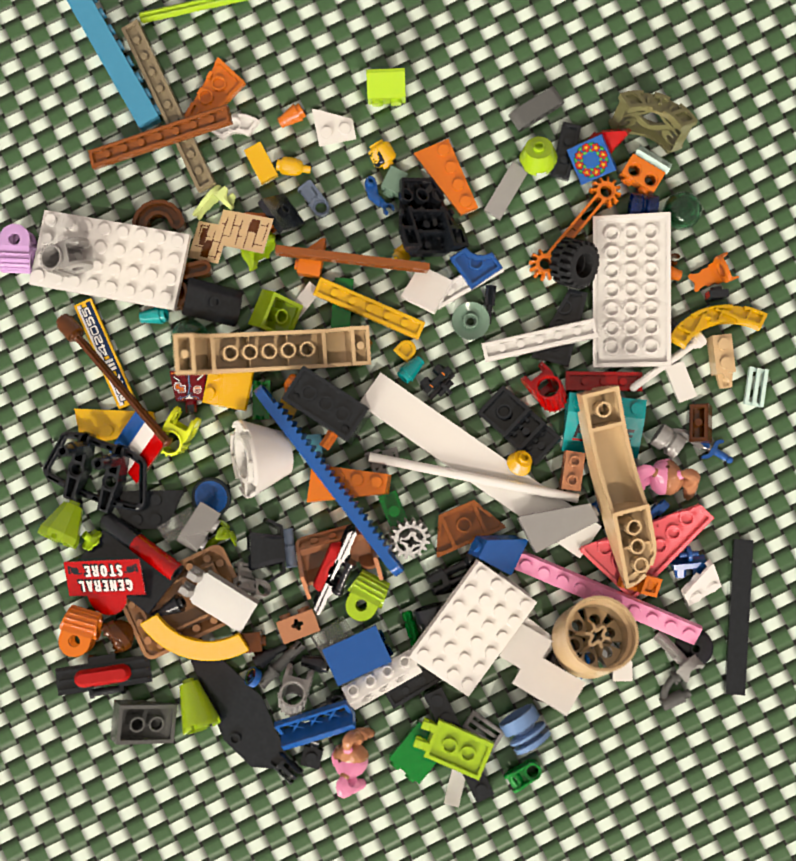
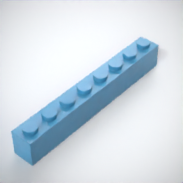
M67 0L141 131L144 132L162 122L159 117L161 113L157 104L153 105L150 101L153 98L147 87L143 89L141 85L144 82L138 71L134 73L131 68L134 64L129 55L125 57L122 51L125 48L120 39L115 40L113 35L116 32L111 24H106L104 19L107 17L102 8L98 9L95 5L98 1Z

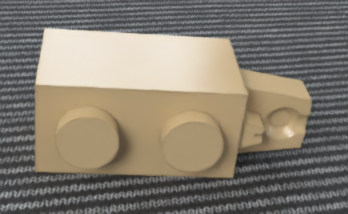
M732 334L712 335L707 338L711 376H716L719 389L731 388L733 373L736 372Z

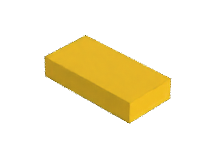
M261 142L244 150L262 185L278 177Z

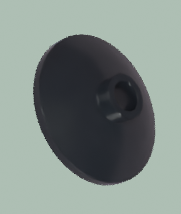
M703 630L694 645L678 638L675 641V645L687 658H691L695 654L704 664L710 660L713 654V642L710 636ZM695 645L699 647L697 652L693 651V646Z

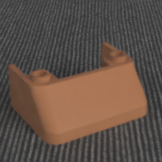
M348 525L307 535L296 541L295 547L300 579L308 600L311 599L309 585H313V581L332 542H340ZM356 527L357 534L350 549V558L357 562L360 561L363 569L370 570L376 568L379 580H384L377 553Z

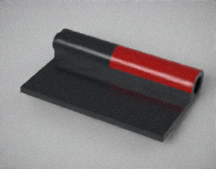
M114 513L105 514L100 520L102 536L100 537L99 544L90 551L86 550L78 561L140 559L146 595H127V598L147 614H150L179 577L184 565Z

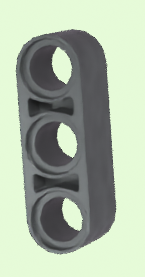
M552 86L513 110L508 116L518 132H521L560 108L565 102L556 88Z

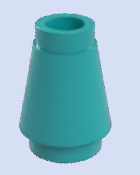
M154 307L139 312V319L141 323L164 324L169 321L168 309Z
M415 356L399 368L397 372L398 377L407 384L410 381L413 382L424 365V361L419 356Z

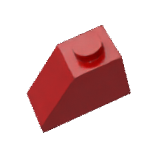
M630 128L601 130L598 133L594 132L588 140L603 133L612 154L632 130Z

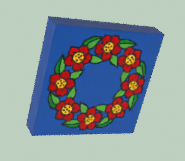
M603 133L567 149L581 185L617 170Z

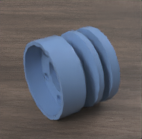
M533 703L515 710L499 723V727L506 737L514 736L510 744L515 746L514 751L517 755L534 750L551 735L550 730L545 728L546 724L544 721L536 722L540 714Z

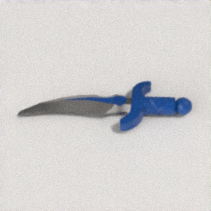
M673 428L674 434L680 433L689 441V430ZM717 440L714 444L690 442L698 449H704L708 452L707 455L701 456V459H708L715 455L723 461L726 460L727 463L733 462L731 456L718 449V445L724 443V440Z

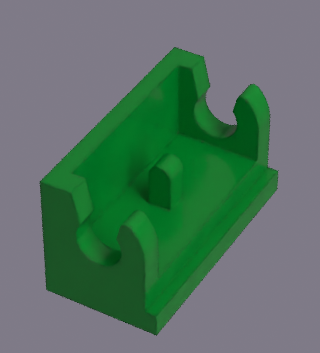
M255 380L253 382L252 420H272L269 412L254 394V390L262 384L272 395V382L270 380Z

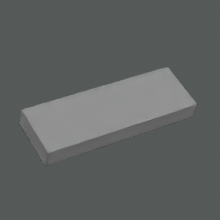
M515 162L511 163L486 205L484 212L498 220L502 218L528 174L523 167Z

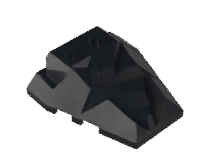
M402 177L399 180V234L403 248L409 253L410 257H440L447 255L449 252H456L470 246L462 224L457 225L453 218L455 214L453 209L448 210L443 202L445 196L433 178Z

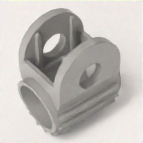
M76 237L59 241L56 244L46 245L40 253V265L47 272L68 278L76 273H83L93 269V262L84 260L82 249L89 247V240ZM69 254H73L76 260L70 262Z
M288 663L282 680V687L279 688L278 707L281 708V712L285 713V716L290 715L292 717V715L301 714L302 710H305L315 670H308L306 680L292 676L293 664ZM294 693L299 695L302 700L298 704L289 705L284 702L283 698L287 694Z

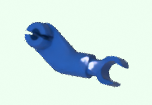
M368 176L365 180L368 199L378 207H382L384 215H389L386 208H391L394 212V205L386 203L385 199L379 195L376 179L373 176Z

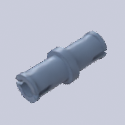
M293 528L283 529L286 568L298 567Z

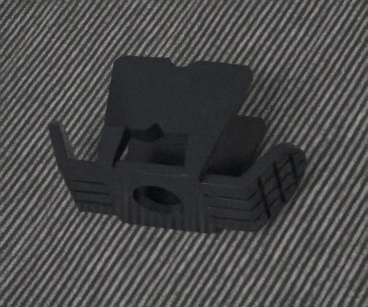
M264 518V523L277 529V535L251 532L247 536V549L250 551L248 567L252 571L279 564L280 572L267 581L269 584L286 572L283 525Z

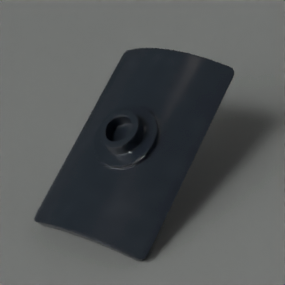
M189 278L182 314L235 327L240 314L243 292L242 290Z

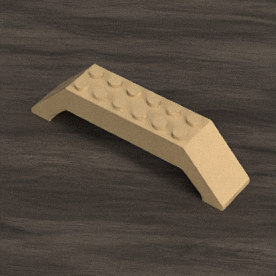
M369 326L219 334H172L175 375L300 370L303 365L308 369L371 365Z

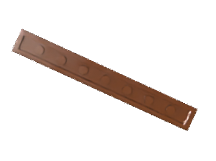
M225 104L88 150L92 169L97 170L233 125L229 106Z
M283 245L275 246V255L281 257L418 273H428L430 269V263Z

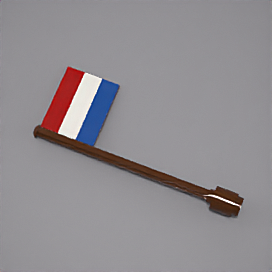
M69 314L61 315L56 320L59 331L69 342L74 341L79 344L135 410V413L114 444L126 445L130 447V450L142 456L147 461L148 472L162 450L172 444L173 439L164 432L83 337L84 329L75 318L69 316ZM129 458L127 473L137 484L139 483V464Z

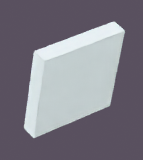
M430 269L428 273L415 272L401 298L435 315L453 285V280Z

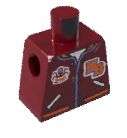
M170 371L176 402L185 403L186 413H197V402H202L208 375H175V371Z

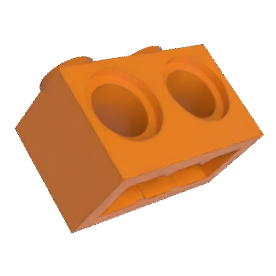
M633 153L618 178L621 179L623 184L635 187L641 195H648L650 197L658 187L665 172ZM628 169H634L637 175H631ZM645 178L651 179L653 185L646 184Z

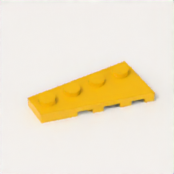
M74 409L78 431L92 433L96 435V438L106 442L116 440L135 413V411ZM147 411L156 421L155 412Z

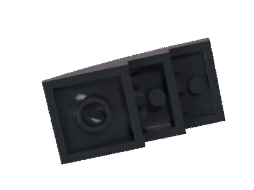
M504 385L478 411V415L517 451L523 450L528 452L532 457V464L535 467L562 440L541 418L532 412L531 408Z

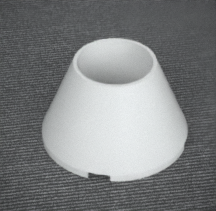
M242 420L233 422L232 428H235L234 434H230L232 467L235 479L239 478L242 485L239 487L240 492L245 498H252L292 472V446L289 438L283 431Z

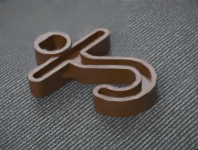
M151 200L144 203L135 212L132 219V225L150 228L156 219L164 218L169 221L170 226L176 232H183L187 228V222L183 213L173 203L166 200ZM207 260L186 263L176 311L183 309L187 291L185 282H188L189 278L199 280L208 278L213 274V266Z

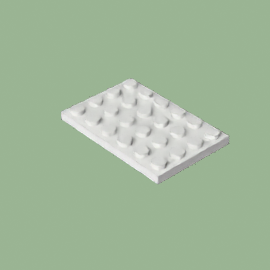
M476 559L407 655L469 697L537 602Z

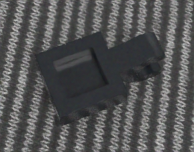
M320 740L311 742V745L305 744L300 765L319 770L324 750L318 747Z

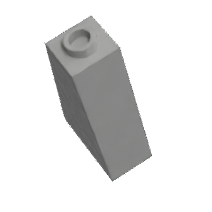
M590 503L522 515L517 517V520L533 551L537 553L598 522L597 516H599V513L594 505L591 506Z

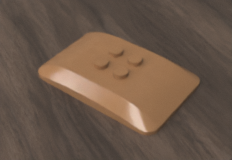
M212 545L180 560L179 562L184 565L181 574L151 611L160 609L175 594L182 596L186 601L185 612L163 615L161 617L176 632L186 637L198 639L226 625L191 603L190 597H185L178 592L186 580L194 585L198 584L186 577L194 565L206 573L212 570L233 584L237 574L225 549L220 545ZM127 598L123 611L133 628V633L143 655L148 659H156L170 652L154 641L140 625L142 621L148 619L151 615Z

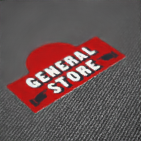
M140 559L64 562L69 596H87L93 608L102 614L115 615L121 612L126 605L127 595H146Z

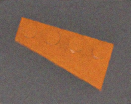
M217 57L214 67L209 71L203 86L199 88L196 98L191 102L184 114L185 118L228 104L246 85L245 81Z

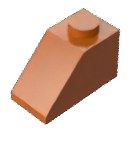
M321 238L308 247V249L326 251V238ZM296 258L294 270H297L298 276L320 279L324 261Z

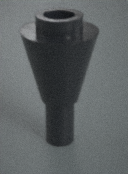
M175 594L160 609L151 612L150 615L153 616L159 613L160 616L185 612L186 601L182 596Z
M282 643L275 648L253 652L255 656L252 657L256 668L261 667L263 669L277 657L276 655L286 651L287 647Z

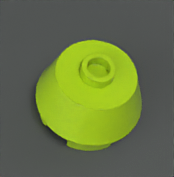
M534 137L528 140L519 156L523 169L528 174L537 176V173H550L558 158L551 141L545 137Z

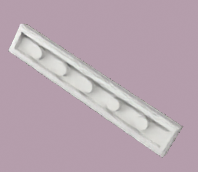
M595 318L481 344L485 362H491L594 339L599 336Z

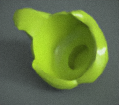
M271 231L263 254L240 249L243 259L249 266V271L256 270L258 268V261L265 257L270 258L271 252L275 249L276 238L275 234Z

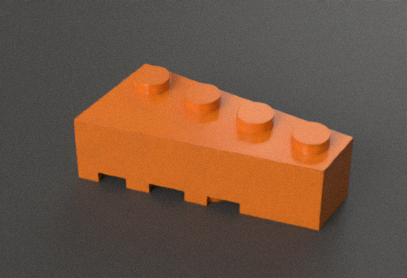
M332 466L329 468V470H335L334 476L340 477L338 482H344L343 489H349L348 495H354V498L389 494L390 474ZM311 469L307 502L315 503L335 500Z

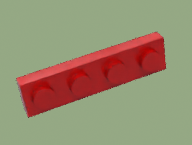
M565 371V391H589L596 387L616 385L619 386L620 392H633L629 387L642 377V372ZM642 386L634 392H642Z

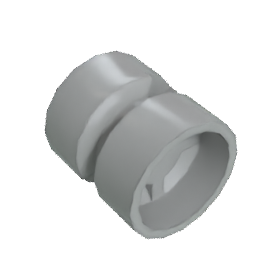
M664 423L656 431L650 444L658 450L664 449V454L674 459L684 447L687 438L680 433L674 434L673 429Z

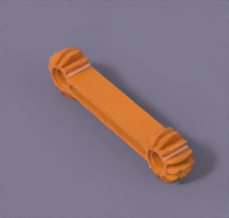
M607 176L605 181L601 177L598 178V182L593 181L591 184L593 188H590L588 192L593 194L594 197L546 254L541 249L537 251L538 255L532 254L533 260H529L528 264L533 266L529 269V272L536 271L533 276L534 278L540 275V281H544L546 276L548 281L552 279L550 258L556 245L564 237L575 238L602 205L606 204L607 208L610 209L612 204L616 205L618 203L617 198L621 197V193L618 190L621 187L615 186V179L609 182L610 178ZM602 189H605L609 192L608 197H605L601 194ZM594 202H597L598 206L585 221L582 220L581 217ZM547 261L549 268L543 269L540 266V262Z

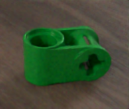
M527 759L520 765L508 770L503 777L511 784L513 793H517L527 785L538 780L542 770L537 760ZM530 766L537 767L535 773H529L527 769Z

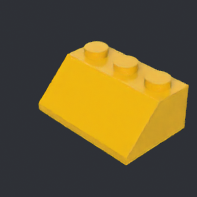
M254 372L208 375L202 403L247 411Z

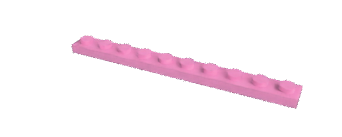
M523 551L515 567L517 571L584 599L591 596L613 598L621 602L631 612L636 621L690 644H695L702 631V626L526 551Z

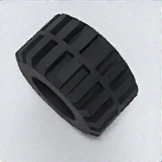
M575 238L563 239L561 243L559 242L556 245L557 248L553 250V255L550 258L551 276L559 285L583 289L591 284V281L595 279V275L598 273L597 269L600 264V256L597 254L598 249L590 241Z

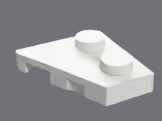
M710 559L705 562L707 567L701 574L696 572L691 580L681 589L683 598L688 606L699 602L705 596L722 587L715 566Z

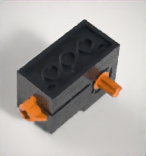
M304 365L297 375L290 374L284 383L285 394L282 399L328 430L319 444L328 451L337 437L352 445L372 414L370 408Z

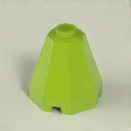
M69 500V502L64 501L40 525L38 533L56 543L59 542L66 547L76 549L80 542L83 509L80 508L81 504L73 500Z

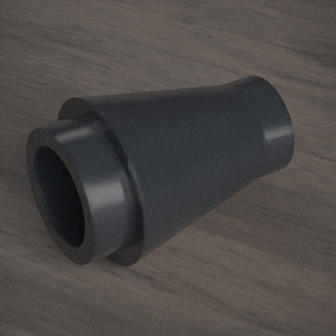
M324 655L302 656L301 666L315 670L320 674L328 673L330 667Z

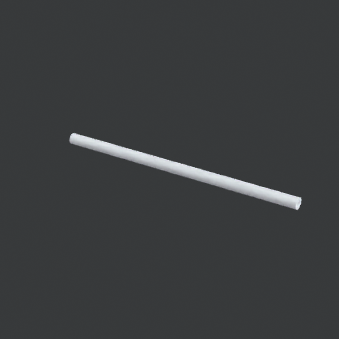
M370 452L368 461L578 503L579 500L578 493Z

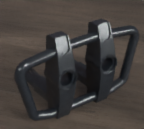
M65 431L60 435L43 466L45 477L64 488L63 497L66 499L77 501L81 496L98 502L97 510L107 514L112 513L115 507L140 511L146 505L147 461L136 452L130 450V447L126 445H115L96 438V435L86 431ZM67 439H78L77 441L65 444ZM95 446L112 452L102 455V457L94 458ZM58 456L72 457L68 465L66 480L51 472V468ZM129 458L139 464L138 503L118 500L126 484ZM93 468L97 470L106 469L105 475L102 478L100 495L84 489ZM113 477L116 479V484L113 483Z

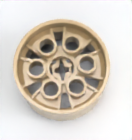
M591 596L573 605L558 617L552 629L551 645L557 661L566 671L580 678L594 679L616 671L630 662L638 647L639 632L633 615L621 602L607 596ZM583 609V619L581 618L578 610ZM590 617L594 618V619H595V623H593L592 621H590L589 618H590ZM605 617L610 619L608 624H602ZM572 622L577 624L578 631L572 628ZM606 631L610 633V637L605 636ZM596 633V634H597V635H596V636H597V637H596V641H594V642L591 643V641H592L593 638H594V635H593V634ZM570 641L575 644V650H573ZM612 642L619 643V649L611 646ZM603 649L606 650L608 654L607 658L603 657L602 655ZM584 655L590 658L589 664L584 661ZM598 661L602 663L604 668H599Z

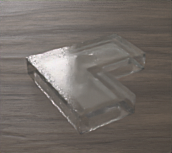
M188 507L157 528L167 544L178 538L194 513L191 507ZM208 533V535L206 536V539H207V540H210V539H211V536L209 535V533Z

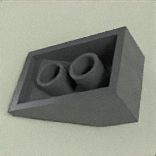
M114 700L110 739L116 745L174 743L177 704L143 700Z

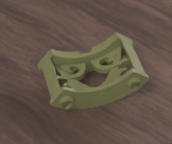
M633 90L620 93L618 97L620 102L613 117L609 119L608 124L612 129L630 128L632 131L629 134L649 138L669 154L682 149L691 128L696 126L698 120L683 104H676L667 95L658 92L650 94L644 93V90ZM656 113L660 115L663 122H653L645 119L641 114Z

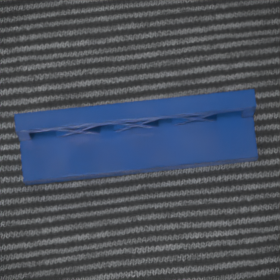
M343 700L274 722V727L281 735V747L285 751L356 729L355 712L347 700ZM345 708V710L342 712L336 711L338 709ZM322 714L328 715V716H325V717H319V715H322ZM284 726H292V727L287 728V729H284V728H283Z

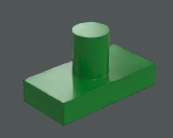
M396 490L379 496L378 499L390 528L392 526L397 527V521L403 523L404 518H407Z

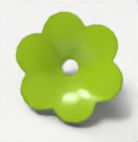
M96 529L92 530L91 533L85 531L82 534L84 539L82 548L87 551L92 550L94 546L99 544L102 532Z

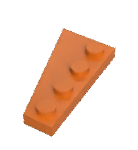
M449 139L414 153V157L421 163L431 178L435 180L438 187L460 216L478 209Z

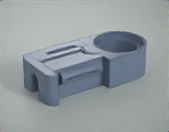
M311 180L298 187V193H301L309 204V208L317 217L323 218L329 214V203ZM320 203L325 204L327 207L323 213L316 211V206Z

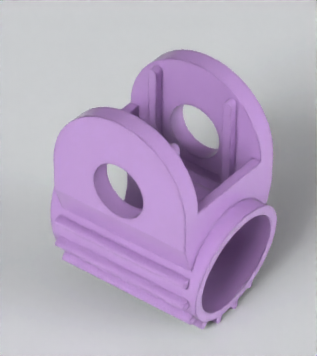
M10 224L0 232V271L2 273L31 274L35 252L37 250V239L31 232L19 224Z

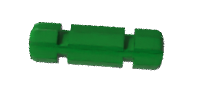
M408 610L402 613V617L406 622L405 627L408 637L411 639V647H413L419 639V634L415 621L412 619V611Z

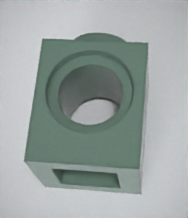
M390 166L381 184L383 194L389 198H399V180L402 177L408 178V173Z

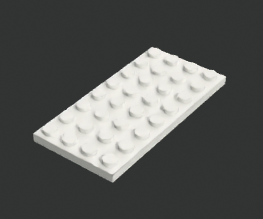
M44 210L29 284L176 311L192 236L179 232ZM76 237L89 240V247L82 249L84 260L93 262V269L83 273H76L68 278L47 272L40 265V253L46 245L56 244L59 241ZM69 254L70 262L76 260L73 254Z
M671 212L593 216V244L597 247V254L600 256L598 273L593 280V318H595L599 336L593 339V368L671 366Z

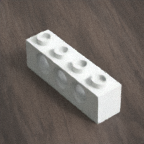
M410 649L393 658L392 662L370 671L341 687L349 705L356 710L422 673L419 664L408 657L407 654Z

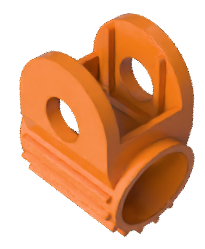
M71 605L60 624L61 632L58 640L59 647L65 655L78 657L93 649L96 641L101 636L102 613ZM76 636L79 637L80 643L76 641Z

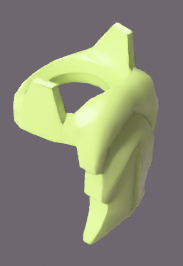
M215 185L205 194L192 215L194 217L197 216V219L201 220L204 214L219 200L232 211L236 196L233 193L227 196L228 188L226 186Z

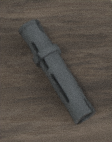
M299 639L272 665L270 664L268 669L262 674L259 683L263 689L276 677L278 678L288 663H291L306 649Z

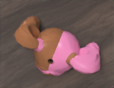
M669 458L658 460L653 466L643 464L636 467L643 491L646 486L650 485L656 494L672 495L683 487V497L688 501L694 497L695 492L698 490V483L701 478L698 471L694 469L681 471L680 467Z
M358 727L348 731L344 735L342 743L336 746L331 754L332 764L340 775L336 783V791L341 798H347L363 790L367 784L363 778L357 779V777L368 766L369 754L367 749L361 744L375 735V731L369 727Z

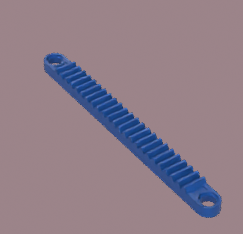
M261 384L254 390L256 397L386 567L397 577L404 571V567L391 551L392 545H386L388 539L381 538L383 533H377L378 526H372L373 520H367L368 513L363 514L364 508L357 507L359 502L353 501L354 495H348L349 489H343L345 483H339L340 477L334 476L335 470H329L331 465L324 464L326 459L320 458L321 452L315 451V445H310L311 439H305L307 434L301 433L302 427H296L298 422L292 421L293 416L287 414L288 409L282 408L284 404L277 402Z

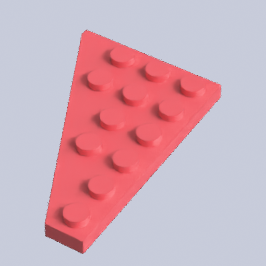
M698 503L652 520L657 548L654 564L650 566L647 574L657 577L714 519L702 505ZM608 537L579 548L625 594L635 598L640 594L637 591L621 588L617 585L620 573Z

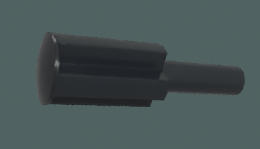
M486 285L484 305L487 306L486 310L490 317V324L492 306H495L497 287L494 285Z

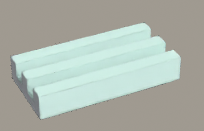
M641 145L635 152V155L664 171L665 174L671 169L672 164Z
M748 367L743 405L764 407L769 369ZM753 372H756L752 402H750L749 397L752 384ZM761 373H762V380H761V387H760V393H759V400H758V403H756V402H757L758 389H759L760 375H761Z

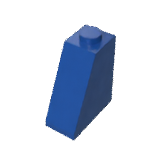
M516 535L476 536L468 554L506 574L512 575L528 540Z

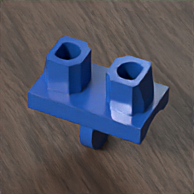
M686 546L685 551L681 552L678 555L679 557H676L670 563L676 578H685L686 569H692V574L695 575L696 572L701 574L707 567L704 555H699L698 551H692L690 546Z

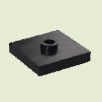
M284 193L263 198L258 202L267 218H273L272 225L279 234L301 228L305 224Z

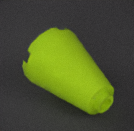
M194 678L183 680V684L179 686L183 735L203 731L210 724L216 726L221 723L218 713L199 680H194Z

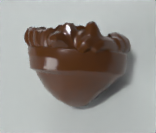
M111 620L106 624H101L100 631H103V635L107 636L111 644H113V649H116L114 653L124 652L132 647L135 635L129 622Z

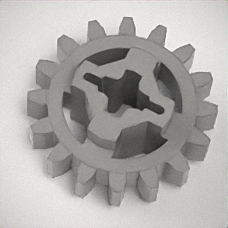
M414 517L410 521L404 518L403 523L397 521L398 526L391 527L393 532L388 534L390 538L388 542L389 545H392L391 549L397 553L398 557L403 554L405 559L408 558V555L415 559V554L422 555V549L427 551L425 544H430L428 537L431 535L427 531L426 524L423 525L421 520L416 522Z

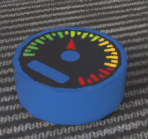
M251 667L245 676V684L252 688L256 687L261 680L262 671L256 667Z

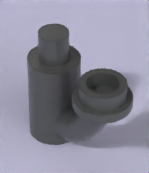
M676 671L669 672L670 677L666 680L660 691L659 702L664 711L686 702V698L692 696L689 689L684 691L679 689L668 694L673 683L678 685L681 682L680 676Z

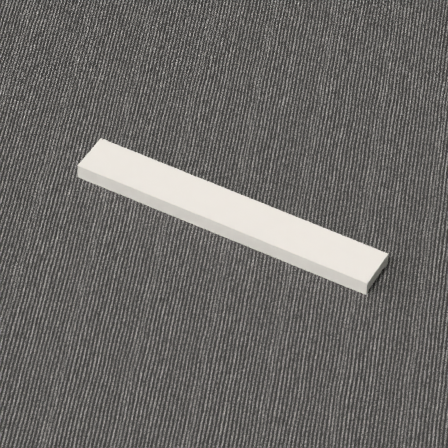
M381 372L360 401L370 408L374 416L449 468L543 486L529 475L520 476L512 473L508 468L506 459ZM470 482L517 516L572 506L564 500ZM594 523L557 542V544L577 558H581L583 553L579 548L591 543L602 526Z

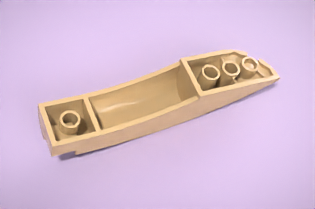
M610 385L577 393L580 410L577 413L590 476L602 521L624 587L628 589L641 582L647 576V571L654 564L657 546L650 506L647 503L629 441L619 386Z

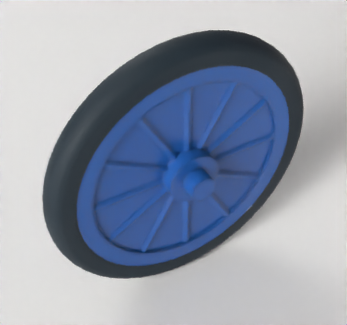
M215 477L203 478L196 483L192 490V502L195 508H197L200 502H203L222 515L231 504V492L222 480Z

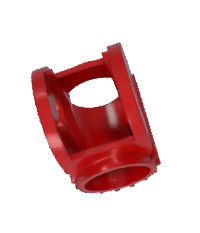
M541 362L538 364V367L542 373L532 381L527 376H523L520 380L544 410L549 411V413L561 411L562 407L565 408L564 405L567 403L566 399L568 398L563 383L559 380L558 376H554L551 369L545 363ZM546 379L549 383L539 390V384ZM551 392H557L553 396L546 397Z

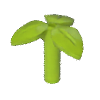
M221 520L219 524L222 527L217 530L216 535L208 540L205 548L216 545L221 540L230 538L236 547L237 538L234 531H230V526Z

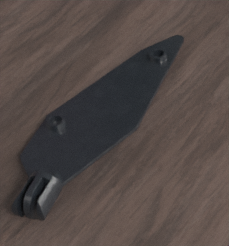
M191 659L199 682L221 719L218 727L224 741L251 767L274 769L292 785L294 780L304 770L282 749L281 739L274 727L263 697L252 687L246 685L245 680L224 660L200 661Z

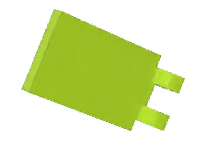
M424 717L421 728L430 731L427 740L417 735L413 746L424 750V757L479 781L494 742L440 718L436 724L434 721Z

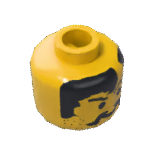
M382 139L370 146L371 150L368 155L376 168L383 167L385 170L394 164L393 160L396 158V153L390 142L383 141Z

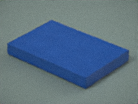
M376 625L322 649L338 686L392 662Z

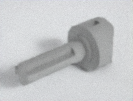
M662 631L653 637L672 659L679 664V669L676 673L686 683L689 681L691 671L705 667V664L695 654L691 658H687Z

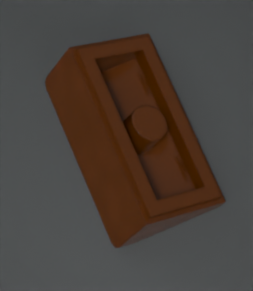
M709 403L689 404V442L712 443V406Z

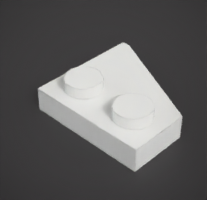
M312 109L319 147L356 139L351 118Z

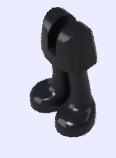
M469 550L465 552V557L460 562L445 569L439 567L425 577L428 584L437 582L440 579L443 582L431 589L433 596L451 593L452 588L460 583L466 573L451 579L448 577L473 565L476 560L474 556L468 554Z

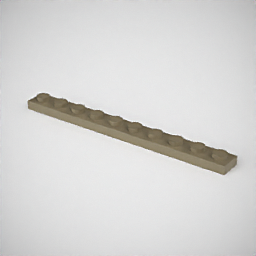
M137 19L121 28L165 123L169 124L184 119L185 116L140 21ZM195 137L175 143L197 191L203 193L217 185Z

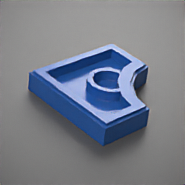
M465 247L450 257L451 262L471 290L503 269L492 252L486 255H477Z

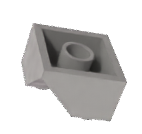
M200 502L176 541L195 553L198 549L203 550L208 542L206 536L209 532L213 534L221 522L218 519L221 514Z

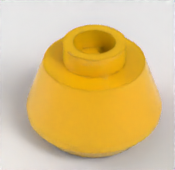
M523 450L513 452L507 458L508 468L516 475H527L531 471L532 457Z

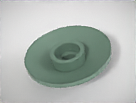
M465 302L459 305L452 315V327L456 334L463 339H478L489 328V314L479 303ZM473 319L474 324L468 325L467 320Z

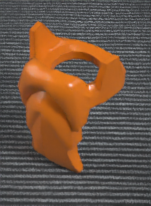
M728 252L716 256L714 261L707 268L700 270L699 273L688 275V278L694 283L695 292H698L704 286L708 287L714 283L716 285L723 282L728 283L739 278V276L733 277L731 275L729 267L724 260Z

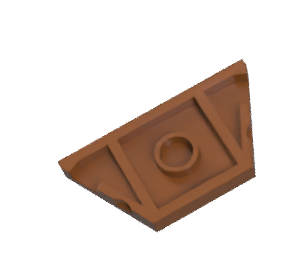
M471 500L438 515L436 555L441 557L472 543L476 536L491 535L506 527L479 503Z

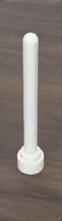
M699 332L690 340L685 349L681 348L672 354L671 365L692 349H700L706 345L707 341L703 334ZM669 366L654 367L632 383L629 389L633 392Z

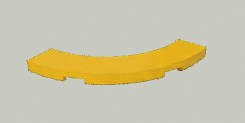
M732 304L709 306L692 313L681 321L671 333V343L685 349L690 340L699 332L722 324L742 325L759 331L768 313L752 307L733 306Z
M159 613L154 614L140 624L145 632L159 645L170 652L189 659L218 661L236 657L250 649L240 633L216 639L215 641H203L202 639L186 637L176 632L174 628L164 621Z

